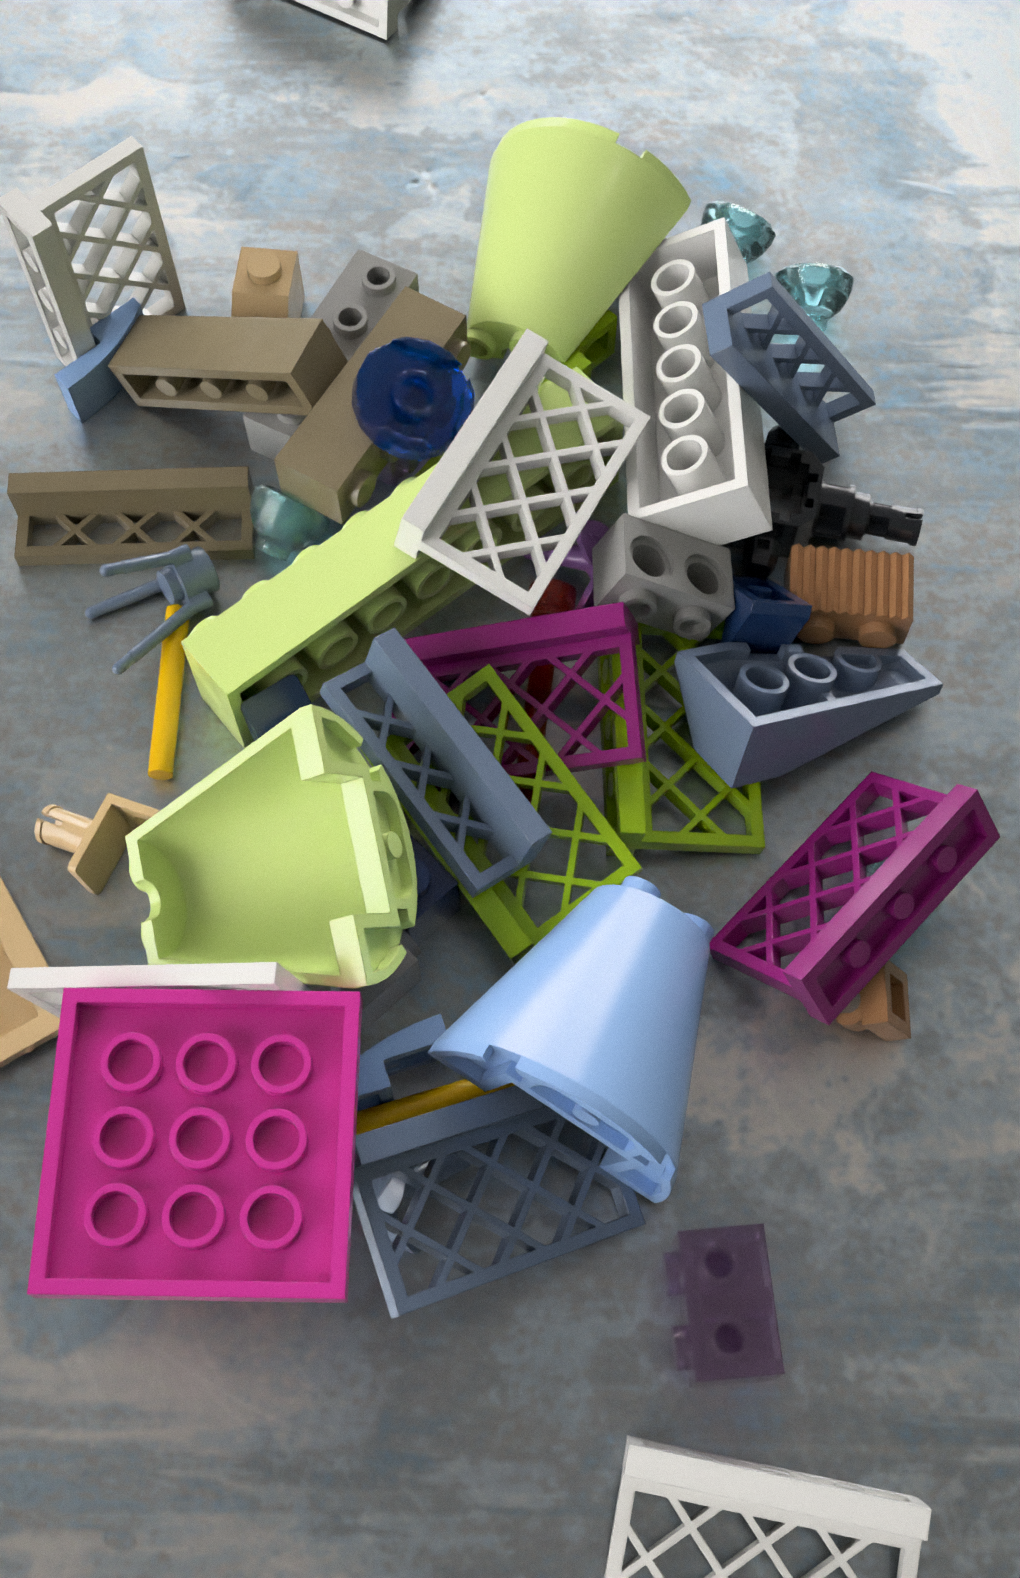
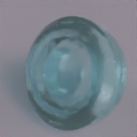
M721 200L705 205L701 225L725 218L746 264L761 257L773 243L776 234L772 225L758 214L739 205Z
M825 263L791 264L775 274V278L822 332L827 330V321L838 314L845 306L854 284L853 276L846 269Z
M264 483L254 486L250 500L251 522L258 535L254 546L266 554L287 561L291 551L305 549L317 542L331 524L329 517L282 494L278 488Z

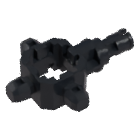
M778 424L773 426L768 432L764 443L769 489L782 491L783 485L793 487L792 495L801 497L799 514L791 513L789 521L779 520L780 513L771 511L772 531L728 543L732 548L744 550L742 565L748 575L769 577L775 570L779 556L788 558L791 546L799 543L805 547L808 545L809 538H813V535L837 539L838 543L844 544L845 538L861 541L863 535L867 534L916 546L923 520L921 519L924 509L874 503L871 500V494L856 492V485L849 484V487L825 483L823 479L825 467L813 452L799 450V445Z

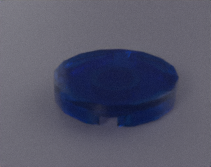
M408 336L392 339L390 344L382 345L379 348L376 347L367 354L352 383V408L359 427L377 447L395 457L421 461L441 456L446 452L474 409L475 392L470 378L466 381L464 374L459 369L461 363L450 351L436 343Z

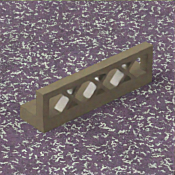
M249 466L9 473L7 495L18 515L14 553L18 566L115 563L121 560L168 552L183 544H187L190 549L197 546L203 548L211 560L255 559L257 498ZM242 519L241 540L215 541L206 533L219 520ZM161 521H176L186 529L172 542H155L147 535ZM103 523H118L126 530L112 544H96L88 537L89 534ZM34 525H60L68 532L52 546H32Z

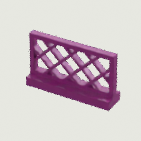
M624 602L404 639L446 694L490 664L513 696L515 693L538 710L531 718L538 729L543 726L547 719H550L571 736L557 754L571 773L647 762L636 645H640L638 622H636L634 615ZM620 653L621 675L605 695L582 678V675L597 657ZM577 660L571 669L562 663ZM552 664L564 673L565 677L545 702L541 704L524 691L521 685L537 666ZM516 670L510 679L501 673ZM456 680L450 688H448L446 685L442 683L445 681ZM577 683L599 700V702L578 729L574 730L553 712ZM622 693L624 694L625 710L615 703ZM496 696L482 714L466 702L465 710L477 719L473 725L498 728L492 723L501 710V702ZM609 709H611L626 721L628 747L601 751L586 738ZM414 741L406 745L413 756L419 750ZM505 741L510 746L503 753L501 766L509 776L535 778L538 759L525 749L528 744ZM581 745L590 751L589 753L574 755ZM520 754L529 760L528 762L512 764ZM547 765L545 776L554 775ZM435 786L437 790L440 792L441 787Z
M871 771L711 939L709 943L711 956L713 959L800 1000L810 1017L830 1025L1001 837L978 790L956 784L948 794H944ZM879 796L893 800V806L863 816V813ZM927 816L915 830L908 832L907 822ZM895 826L896 836L865 846V835ZM851 840L852 850L822 859V856L832 846ZM886 860L872 876L867 877L866 866ZM853 870V882L823 891L824 879ZM809 884L808 896L780 904L782 898L790 890ZM843 906L829 922L824 923V911ZM810 916V928L781 936V924ZM766 929L765 942L742 949L736 948L748 934ZM800 952L785 969L781 968V957Z

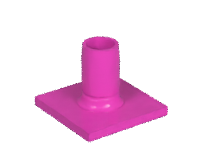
M64 988L27 1295L33 1298L348 1303L363 1005L361 992Z

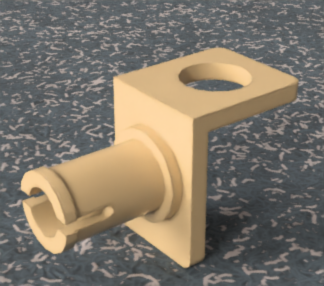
M111 793L106 795L94 819L65 810L58 805L50 804L41 813L46 817L55 819V824L37 818L34 829L37 842L44 845H52L74 853L68 864V871L88 892L99 895L127 847L125 836L160 810Z

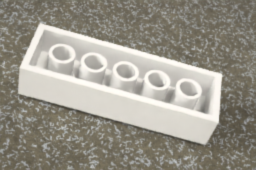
M725 218L665 238L619 294L623 400L650 416L646 427L626 458L628 515L719 546L773 530L761 406L710 356L703 315V303L749 281L747 264ZM751 306L741 312L752 313ZM624 425V436H625V434L627 433V431H628V429H629V428L626 427L625 425Z

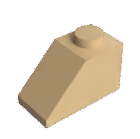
M241 246L232 288L231 317L301 318L305 293L298 252Z

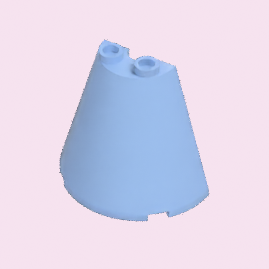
M627 876L621 885H602L596 887L435 1040L428 1054L485 1092L509 1083L515 1084L608 1146L599 1167L653 1203H658L668 1198L677 1179L710 953L709 943L714 935V929L704 919L693 914L683 913L660 899L661 893L659 889L651 882L640 877Z

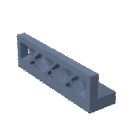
M769 271L703 303L702 308L710 356L804 451L813 452L822 464L840 457L834 422L876 405L874 391ZM765 299L772 304L768 314L741 312ZM774 334L799 335L795 344L770 343ZM801 364L825 365L821 373L797 372ZM827 391L850 392L828 403L823 400Z
M395 627L373 638L364 663L322 684L320 695L331 710L351 725L363 738L362 746H360L361 750L374 767L382 764L400 802L472 898L535 860L552 834L551 829ZM369 682L384 701L382 715L356 709L346 693ZM393 713L397 719L391 718V714ZM373 730L379 731L378 737ZM388 734L413 739L422 751L420 766L395 760L386 749ZM430 763L432 764V766H433L435 769L429 768ZM411 780L417 781L416 787L411 782ZM426 784L450 789L460 801L458 817L432 810L424 799ZM469 814L473 818V820H468ZM450 832H455V839ZM465 836L489 840L503 859L480 873L463 851Z

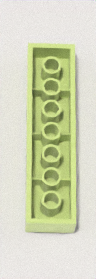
M577 366L572 369L575 372L592 381ZM550 380L538 388V394L544 411L572 406L568 391ZM529 404L522 414L531 413ZM608 415L590 418L598 443L622 439L624 425ZM577 420L548 425L556 450L585 446ZM536 427L510 431L508 440L514 457L543 453ZM499 450L492 461L502 460ZM612 455L602 457L605 467ZM589 459L561 464L568 490L595 485L596 479ZM437 464L418 477H409L402 481L394 489L391 496L371 510L360 511L353 515L338 533L320 545H312L304 549L295 558L292 565L270 580H262L255 583L245 592L240 601L220 615L210 616L199 622L191 631L190 636L181 641L202 700L244 749L254 742L241 711V704L245 700L286 676L293 674L298 677L311 702H314L321 696L320 690L323 683L365 662L373 638L394 627L402 637L475 585L474 582L420 551L415 559L394 546L403 515ZM548 466L518 471L526 498L556 493ZM619 471L608 488L618 482ZM506 474L483 477L477 482L483 505L514 500ZM469 498L466 499L461 509L471 508ZM583 502L573 504L575 512L580 509ZM560 506L530 511L538 537H542L564 521ZM518 514L487 519L495 546L526 540ZM475 521L451 525L441 538V540L461 552L483 549ZM511 558L500 559L501 566ZM488 562L481 563L489 568Z

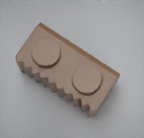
M799 543L791 546L784 572L783 588L812 605L810 619L797 634V637L801 641L810 644L827 643L833 638L858 640L860 645L867 648H889L895 643L903 644L913 622L914 556L910 553L901 555L898 552L888 554L886 551L879 553L873 550L864 552L861 549L852 551L849 548L839 550L837 547L827 549L825 546L815 548L812 545L803 547Z

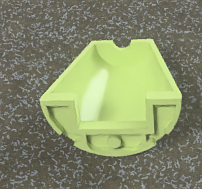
M548 117L526 121L509 130L502 137L490 160L467 319V342L471 345L470 356L482 360H489L491 358L503 359L508 348L512 352L526 329H529L549 341L544 352L545 354L559 362H566L688 210L691 199L676 176L648 150H645L641 157L616 143L619 133L594 123L571 118Z
M312 704L299 708L125 836L130 861V877L140 891L148 894L151 910L149 917L144 922H141V939L146 949L148 965L278 962L304 984L351 989L377 984L395 972L407 953L403 945H399L403 929L414 927L416 921L418 894L413 846L402 807L382 764L369 767L357 747L362 746L363 738L344 719L332 711Z

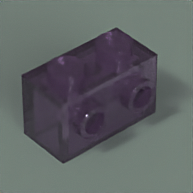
M764 1223L678 1231L672 1241L673 1251L662 1252L666 1295L679 1297L682 1325L671 1326V1345L675 1370L688 1371L689 1388L773 1381L784 1375L785 1371Z

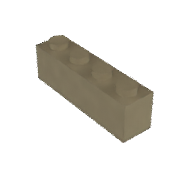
M405 286L275 457L274 461L282 494L342 525L355 507H363L372 496L377 477L388 462H396L402 455L408 442L409 433L420 418L427 419L434 411L440 397V390L450 376H458L465 368L471 353V345L467 342L466 315Z
M139 315L108 364V367L138 406L308 415L347 364L348 360L335 341L330 329L326 326L323 319Z

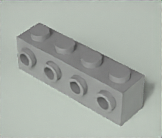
M358 249L311 318L323 319L349 361L405 286L419 292L418 274ZM245 412L243 420L250 449L274 460L307 415Z

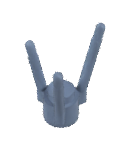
M183 544L168 552L121 560L120 562L104 564L100 567V574L108 577L165 566V568L156 572L157 579L88 607L85 610V615L90 619L115 611L159 592H163L171 604L180 601L185 604L112 666L114 674L120 675L193 615L213 606L210 594L220 589V581L210 557L203 548L197 546L190 549L187 544Z

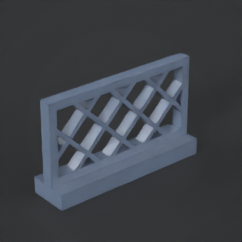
M516 1085L356 1135L353 1199L391 1319L646 1224L634 1190L598 1165L599 1161L602 1162L608 1146L592 1136V1142L586 1157H583L559 1143L557 1140L566 1118ZM550 1122L545 1134L534 1128ZM516 1134L539 1148L527 1178L497 1162L509 1135ZM490 1142L485 1154L473 1148ZM456 1154L479 1168L466 1200L435 1183L445 1157L448 1155ZM551 1155L580 1171L568 1202L539 1186ZM429 1162L423 1175L410 1169L411 1167ZM391 1174L417 1189L402 1222L380 1210L372 1180ZM491 1175L521 1192L508 1224L478 1207ZM592 1179L610 1189L620 1218L603 1223L581 1210ZM428 1196L460 1213L446 1247L414 1229ZM533 1199L562 1215L550 1244L544 1245L521 1232ZM472 1221L502 1237L492 1264L485 1268L458 1254ZM575 1223L586 1229L570 1236ZM387 1231L396 1235L392 1245ZM408 1243L440 1260L428 1289L409 1296L407 1295L398 1267ZM515 1245L527 1251L510 1258ZM452 1267L466 1274L447 1281Z

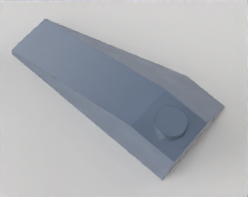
M723 642L677 651L674 661L694 750L730 788L780 777L938 695L943 686L940 680L904 649L838 646L833 656H816L804 653L800 645L781 644L778 654L750 653L751 650L748 644L744 642Z

